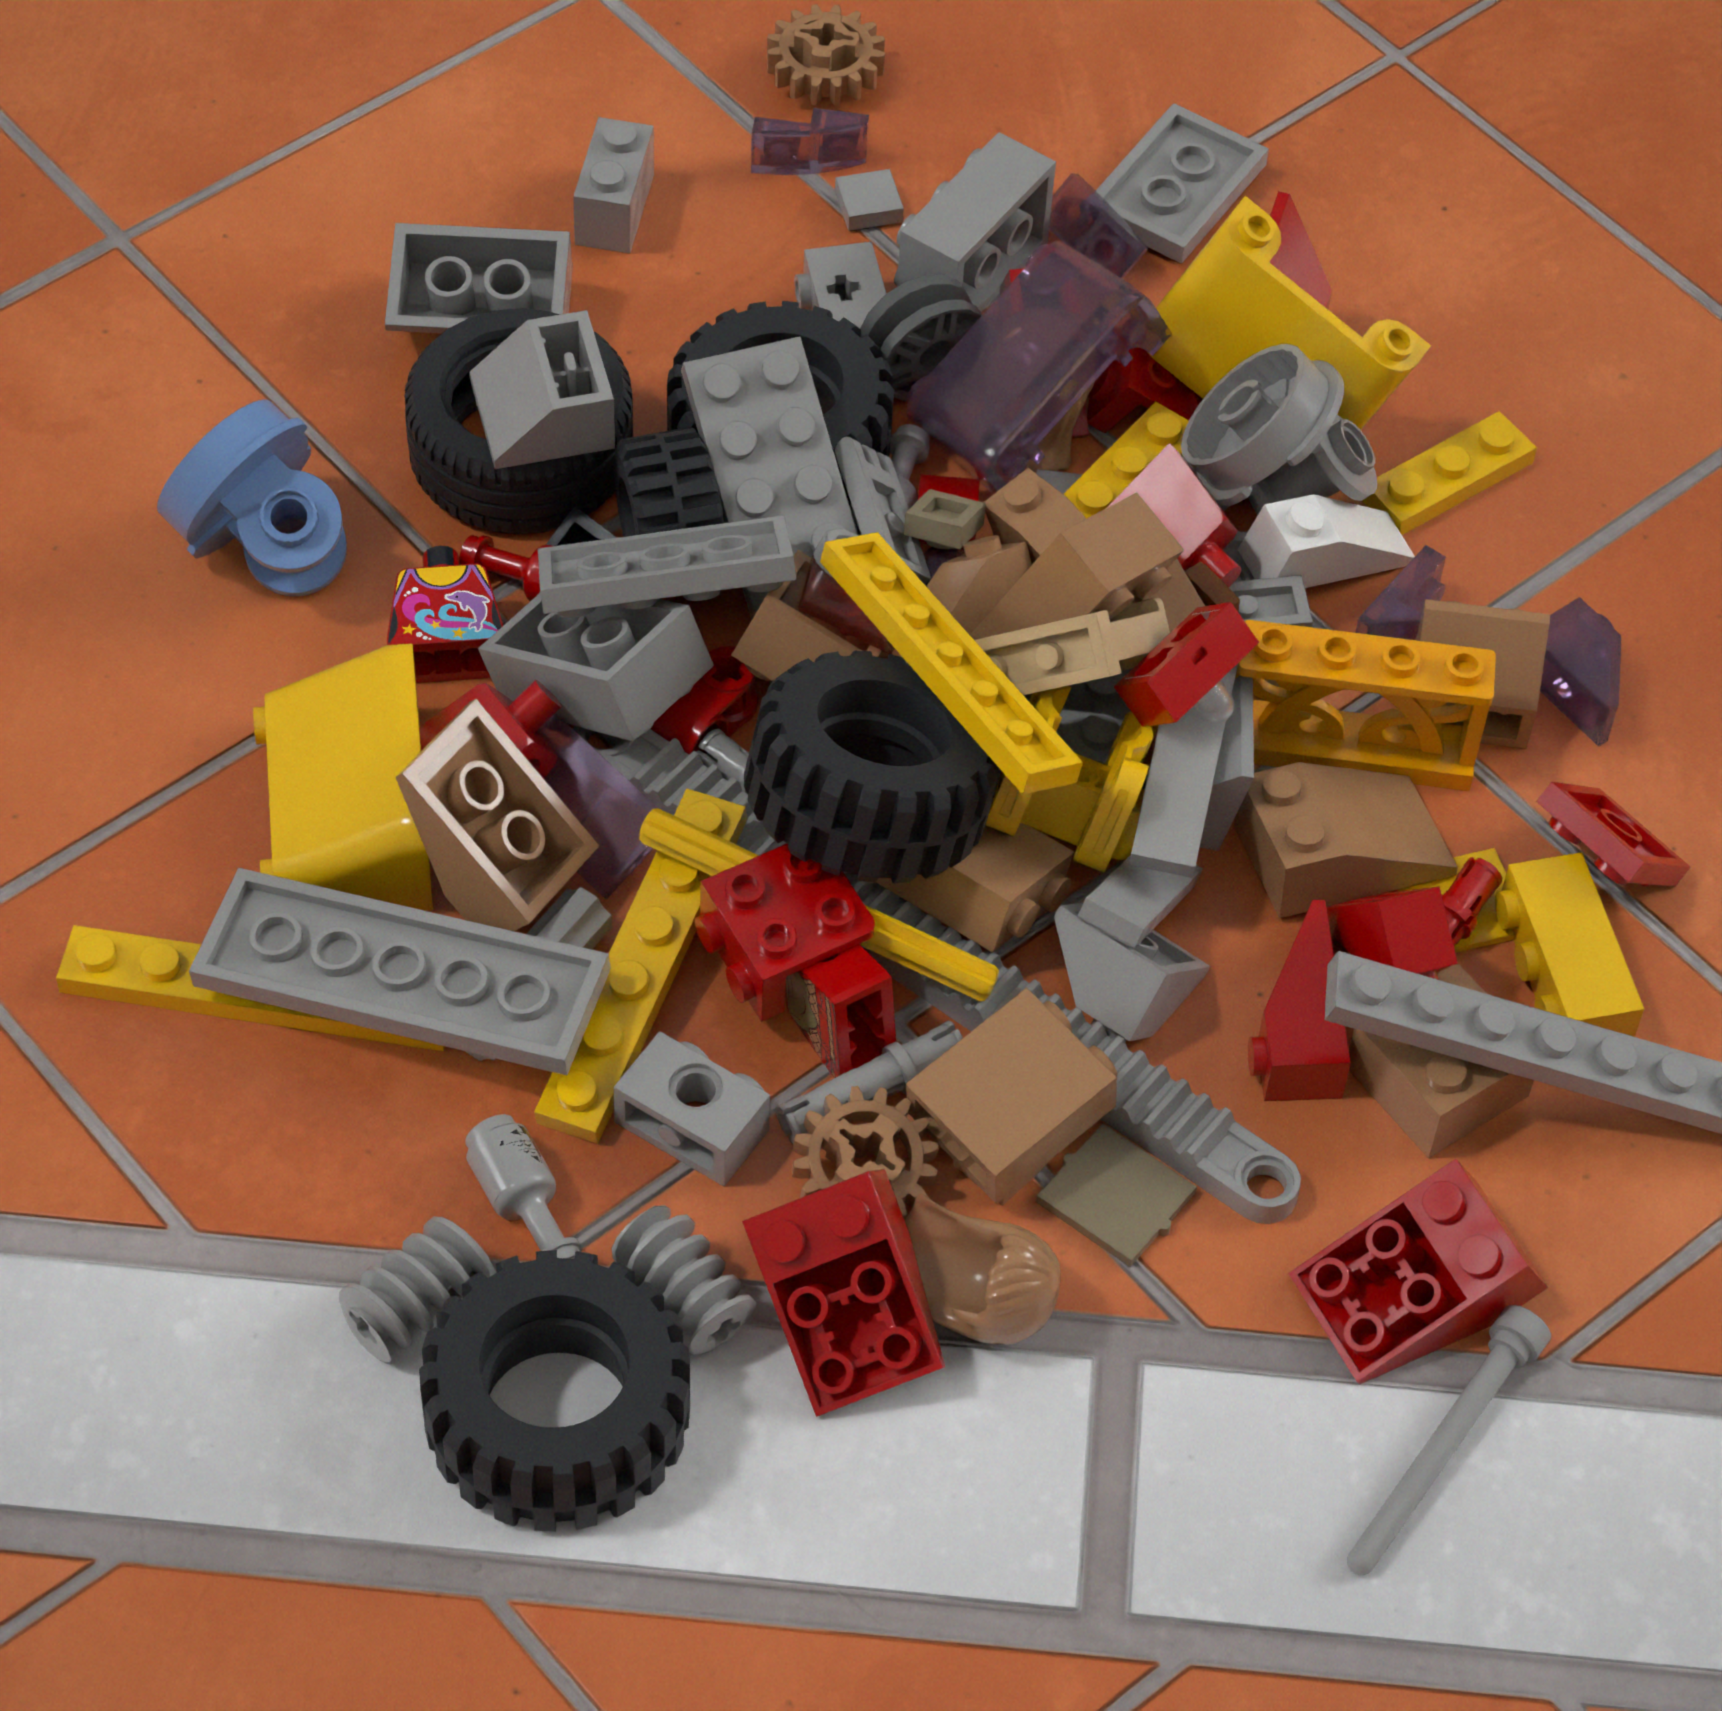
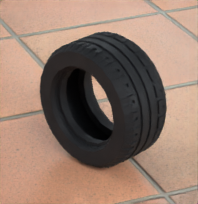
M517 308L494 310L472 316L448 328L421 352L418 360L413 364L409 372L408 382L405 386L407 443L411 469L414 475H416L418 484L422 486V490L430 496V499L435 504L459 520L488 531L528 534L557 529L574 506L588 515L614 494L613 460L618 440L633 437L632 388L629 373L621 357L617 355L614 348L599 334L594 332L614 398L615 449L499 469L494 468L487 440L471 434L461 425L469 414L478 410L470 381V371L527 320L559 314L550 311Z

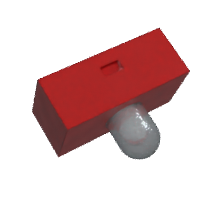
M1231 602L1197 607L1130 670L1114 688L1142 727L1177 723L1192 707L1205 722L1220 724L1228 720L1234 711L1233 696L1221 679L1259 641Z

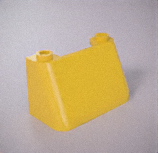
M1244 196L1144 322L1141 329V341L1145 350L1155 361L1204 399L1209 391L1228 372L1257 352L1280 344L1297 346L1311 361L1328 362L1341 374L1344 381V395L1337 415L1342 419L1352 421L1353 424L1362 430L1416 367L1431 345L1406 325L1390 319L1377 321L1361 337L1269 262L1281 245V232L1277 223L1268 213Z
M413 644L387 645L266 693L264 697L265 706L253 707L256 745L267 744L272 859L260 860V873L419 910H433L429 857L395 778L421 752Z

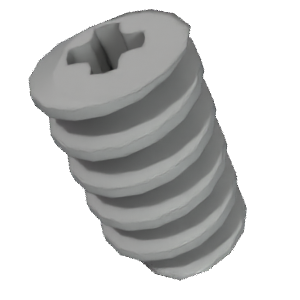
M665 1205L653 1206L627 1224L616 1237L611 1248L612 1258L615 1262L635 1271L636 1286H640L644 1281L649 1282L664 1296V1310L669 1309L676 1313L683 1327V1344L689 1347V1352L692 1355L708 1353L727 1342L739 1331L754 1313L757 1302L749 1294L735 1297L740 1290V1280L733 1274L721 1276L725 1270L726 1262L718 1254L706 1256L710 1249V1242L702 1234L691 1236L695 1228V1222L691 1217L686 1214L677 1215L669 1219L671 1216V1209Z
M433 1216L424 1224L423 1234L412 1233L403 1241L402 1251L390 1250L382 1258L381 1267L370 1266L361 1274L360 1284L348 1283L339 1292V1302L343 1315L360 1344L380 1361L389 1363L392 1359L384 1341L390 1338L400 1347L407 1349L413 1343L406 1327L409 1321L420 1330L428 1332L434 1327L433 1320L427 1310L429 1305L434 1306L439 1311L445 1301L450 1298L448 1290L451 1288L462 1296V1284L470 1279L469 1273L472 1271L475 1274L483 1272L487 1278L496 1272L486 1252L464 1229L448 1219Z

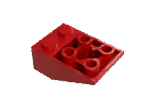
M1457 1159L1439 1169L1288 1273L1358 1384L1367 1382L1491 1327L1506 1306H1522L1548 1288L1478 1182Z
M885 1169L867 1171L742 1221L816 1417L945 1367L911 1237Z

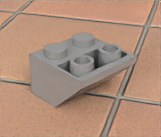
M587 310L527 320L470 371L471 385L495 469L615 449L614 398Z

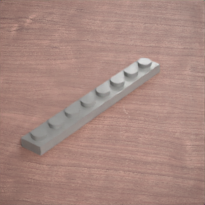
M1338 951L1327 965L1326 1021L1722 1134V1062Z

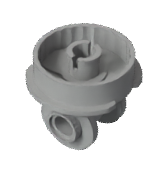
M1291 344L1275 345L1259 351L1228 372L1200 402L1183 434L1181 451L1184 459L1197 471L1199 479L1221 506L1234 505L1248 497L1258 515L1264 504L1313 494L1328 498L1340 490L1348 497L1362 501L1375 493L1377 489V476L1374 468L1376 463L1369 441L1352 421L1342 419L1337 415L1344 395V381L1341 374L1328 362L1311 361L1297 346Z

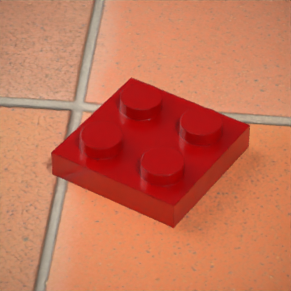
M1551 782L1536 801L1552 815L1548 821L1551 828L1573 844L1579 845L1582 841L1598 855L1594 861L1596 867L1620 885H1625L1629 882L1638 883L1644 887H1649L1650 884L1676 887L1691 868L1600 788Z

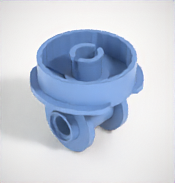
M265 399L252 402L238 409L216 425L189 451L167 480L157 503L158 513L190 544L187 550L195 558L209 555L236 538L243 545L247 565L256 580L267 589L285 596H305L325 588L340 573L347 552L346 536L342 526V513L336 495L324 481L310 473L301 471L311 455V447L308 445V438L304 434L307 426L300 418L289 419L270 400Z

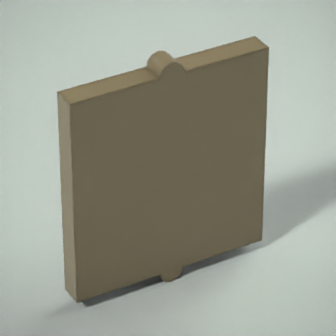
M1102 1123L1075 1154L1067 1153L1064 1156L1063 1167L1040 1191L1036 1202L1131 1267L1159 1235L1167 1236L1170 1233L1171 1221L1196 1194L1197 1186Z

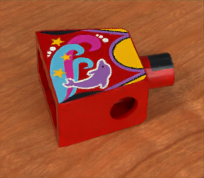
M449 546L431 547L422 556L423 567L404 568L397 573L387 633V645L413 644L416 683L491 678L478 648L503 626L486 568L478 563L459 565L457 551Z

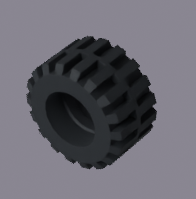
M686 427L618 440L614 454L613 470L623 537L724 523L712 462L705 443L694 428Z

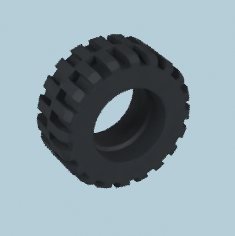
M766 301L752 303L748 305L747 311L737 313L733 308L721 313L716 317V324L713 326L706 322L690 335V342L686 341L679 348L673 358V367L668 373L667 431L692 427L698 433L681 373L684 362L801 337L834 455L837 443L844 437H850L861 445L874 449L876 453H882L889 457L894 400L893 376L889 364L881 357L882 351L868 335L861 338V329L843 317L840 321L832 318L833 314L830 310L815 305L813 310L799 308V302L782 301V306L767 307ZM835 455V459H836L837 466H838V469H839V472H840V476H841V479H842V483H843V486H844V490H845V493H846V497H847V500H848V504H849V506H850L851 501H850V498H849V494H848V491H847V488H846V485H845V482H844V479H843V476H842V473H841V470H840V467H839V464H838V461H837V458H836V455Z
M854 650L850 656H841L836 651L821 654L815 659V662L807 658L792 666L770 684L767 694L762 697L744 771V788L748 794L747 800L757 820L763 821L762 825L766 832L777 843L786 842L790 853L804 862L809 859L822 864L823 871L837 876L842 871L857 875V881L875 883L879 878H891L892 883L895 884L911 882L919 874L924 879L939 875L947 870L948 866L952 868L971 854L972 848L979 843L983 834L1001 770L912 667L906 663L903 657L889 654L888 658L872 656V651Z
M557 1250L536 1251V1260L520 1263L518 1256H513L497 1262V1273L488 1278L483 1272H478L462 1284L463 1299L461 1301L454 1296L450 1297L436 1314L437 1328L434 1327L427 1332L422 1347L423 1366L419 1368L424 1427L429 1449L435 1452L436 1465L447 1483L451 1484L459 1482L461 1498L475 1509H483L489 1503L493 1505L495 1520L516 1526L520 1517L534 1520V1531L556 1532V1522L574 1520L576 1530L596 1526L597 1514L610 1510L613 1517L617 1518L635 1508V1493L638 1490L645 1496L652 1495L665 1481V1466L669 1467L677 1463L684 1447V1431L689 1428V1347L683 1344V1327L676 1313L669 1309L664 1310V1296L651 1283L644 1281L640 1286L635 1285V1271L618 1262H612L609 1268L598 1265V1255L576 1251L574 1259L557 1258ZM550 1353L576 1354L594 1360L608 1369L622 1385L618 1396L601 1413L584 1422L566 1427H540L524 1423L504 1412L490 1397L497 1382L514 1366L527 1359Z

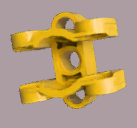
M1069 685L1032 693L1029 699L1032 706L1055 731H1057L1062 720L1060 713L1071 690ZM1131 711L1125 714L1104 764L1075 753L1082 760L1083 764L1077 783L1022 795L1001 771L985 826L1014 837L1019 824H1026L1036 830L1078 846L1073 861L1104 873L1111 858L1126 860L1131 855L1145 792L1142 786L1149 767L1143 764L1158 725L1142 727Z

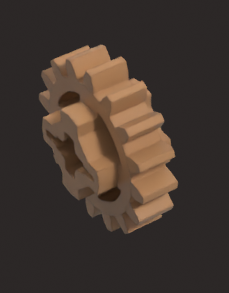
M815 4L811 6V14L805 16L795 9L791 11V23L777 20L775 23V34H768L767 72L775 74V86L777 88L790 85V98L797 99L805 93L810 95L811 105L817 106L821 98H830L833 105L838 106L841 102V96L847 94L850 98L857 101L861 99V87L874 90L877 86V76H883L885 39L884 36H876L877 25L875 22L861 25V12L857 10L848 16L841 15L840 5H834L830 12L822 13L821 8Z
M851 1086L849 1100L845 1104H841L830 1093L825 1096L824 1100L825 1116L809 1110L805 1115L803 1126L810 1134L802 1133L795 1135L793 1151L805 1157L793 1161L792 1177L800 1179L809 1178L801 1189L800 1198L867 1171L885 1169L903 1218L906 1220L907 1210L905 1203L913 1207L919 1193L926 1194L921 1186H933L938 1171L933 1166L926 1164L936 1159L939 1149L938 1143L921 1141L928 1131L930 1122L926 1117L912 1122L907 1118L911 1101L907 1098L900 1101L895 1107L887 1105L886 1088L879 1087L873 1101L863 1099V1094L858 1086ZM856 1121H869V1122H873V1123H865V1124H858V1125H852V1124H851V1122H856ZM898 1139L902 1141L909 1158V1171L904 1168L905 1162L895 1154L894 1146ZM821 1148L826 1151L825 1157L835 1164L836 1171L831 1182L826 1177L821 1165ZM868 1152L877 1157L876 1163L868 1161L862 1168L853 1163L854 1156L861 1159Z

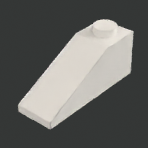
M1314 494L1264 504L1238 548L1240 555L1255 579L1302 575L1305 588L1410 566L1415 560L1414 554L1388 512Z

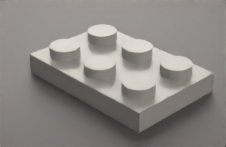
M1173 103L1087 200L1085 217L1179 263H1183L1267 165L1269 148Z

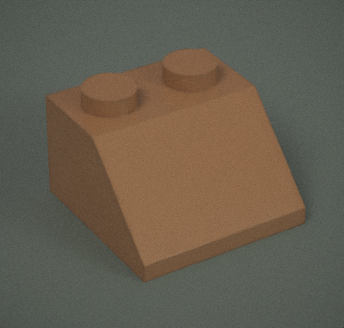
M797 550L794 555L796 580L785 581L780 588L769 591L731 655L743 662L746 668L756 677L767 681H774L795 664L807 658L815 662V659L824 653L838 651L841 656H850L854 650L872 651V656L878 657L888 640L838 582L817 564L815 559Z

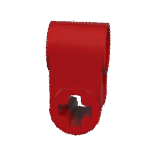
M723 646L710 651L709 655L714 666L694 684L689 693L679 698L655 720L650 729L669 742L676 738L684 752L688 755L698 750L706 754L707 752L698 747V745L710 731L719 728L726 736L730 737L743 724L751 720L758 706L756 691L751 686L756 676L746 668L743 662L731 656L736 647Z

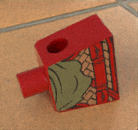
M860 944L786 977L785 993L789 1014L833 1078L872 1061V1059L883 1054L882 1048L896 1041L892 977Z

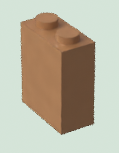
M1023 823L1019 824L1014 837L985 826L981 839L972 848L971 854L952 868L948 866V869L939 875L924 879L919 874L908 883L893 884L891 878H879L876 882L993 953L1014 935L1018 938L1023 937L1029 931L1035 919L1044 911L1054 912L1061 905L1071 886V879L1066 877L1074 851Z
M1025 988L906 1083V1097L911 1101L908 1114L914 1120L925 1117L928 1119L930 1124L927 1133L997 1204L1116 1107L1117 1070L1109 1057L1100 1048L1094 1045L1087 1048L1072 1033L1070 1021L1056 1004L1051 1001L1042 1003L1028 988Z

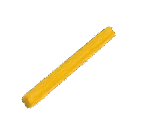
M653 808L647 814L640 828L639 840L643 844L711 876L759 856L659 808ZM865 905L874 918L875 930L873 937L861 943V946L978 1001H985L990 996L999 975V969L995 965Z

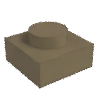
M929 489L905 512L904 535L925 540L929 546L938 549H961L984 525L986 503Z

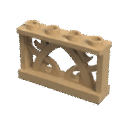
M1154 598L1129 604L1111 620H1109L1108 611L1104 610L980 638L974 641L1023 695L1121 674L1123 670L1134 668L1170 631L1163 601L1160 598Z

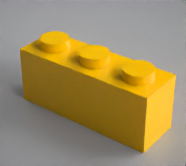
M1582 852L1509 864L1502 890L1498 891L1495 895V911L1502 929L1513 928L1515 934L1513 940L1515 943L1514 957L1516 969L1522 981L1530 982L1536 998L1534 1008L1635 1037L1644 1007Z

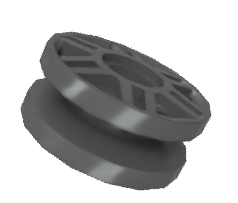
M945 274L923 275L902 283L877 302L868 312L860 328L861 338L868 335L882 351L881 357L889 364L893 376L892 388L894 389V397L902 401L925 400L946 392L962 381L982 359L989 345L990 327L978 307L972 304L960 282Z

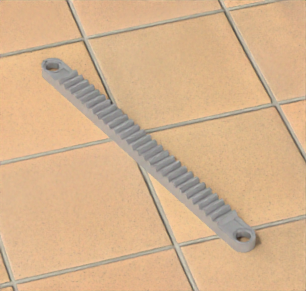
M574 726L573 750L577 762L584 769L647 812H650L653 808H659L674 815L686 788L746 806L748 820L736 845L761 855L786 844L784 841L777 843L766 832L762 825L763 821L757 820L747 800L748 794L742 791L737 779L732 777L727 781L722 777L716 765L712 764L708 768L703 765L699 754L695 751L689 755L685 753L676 738L669 742L649 729L634 741L621 738L618 745L605 750L597 749L587 742L589 737L595 734L596 731ZM844 872L865 905L985 960L999 969L998 979L990 996L985 1001H978L863 947L893 979L970 1031H973L1025 988H1028L1042 1003L1046 1001L1053 1002L1070 1021L1072 1033L1087 1048L1091 1045L1100 1048L1109 1057L1117 1070L1116 1107L1100 1120L1253 1222L1272 1224L1284 1220L1292 1213L1297 1203L1301 1180L1296 1164L1285 1154L1237 1123L1231 1110L1226 1107L1221 1110L1213 1107L1210 1096L1206 1093L1198 1096L1192 1093L1189 1083L1182 1078L1178 1081L1171 1079L1167 1067L1162 1064L1156 1067L1149 1064L1147 1056L1143 1051L1131 1052L1128 1050L1125 1040L1119 1035L1113 1039L1107 1036L1104 1026L1097 1021L1092 1025L1086 1022L1082 1010L1076 1007L1070 1011L1064 1006L1061 996L1055 993L1049 997L1044 993L1040 982L1034 979L1028 983L1023 979L1019 968L1013 965L1009 969L1004 967L997 953L991 952L986 955L982 952L979 944L971 939L968 941L964 940L958 931L949 926L946 928L938 919L928 913L925 914L920 908L877 882L857 881V875ZM1269 1175L1276 1178L1282 1184L1284 1192L1276 1198H1261L1250 1191L1247 1182L1254 1176Z

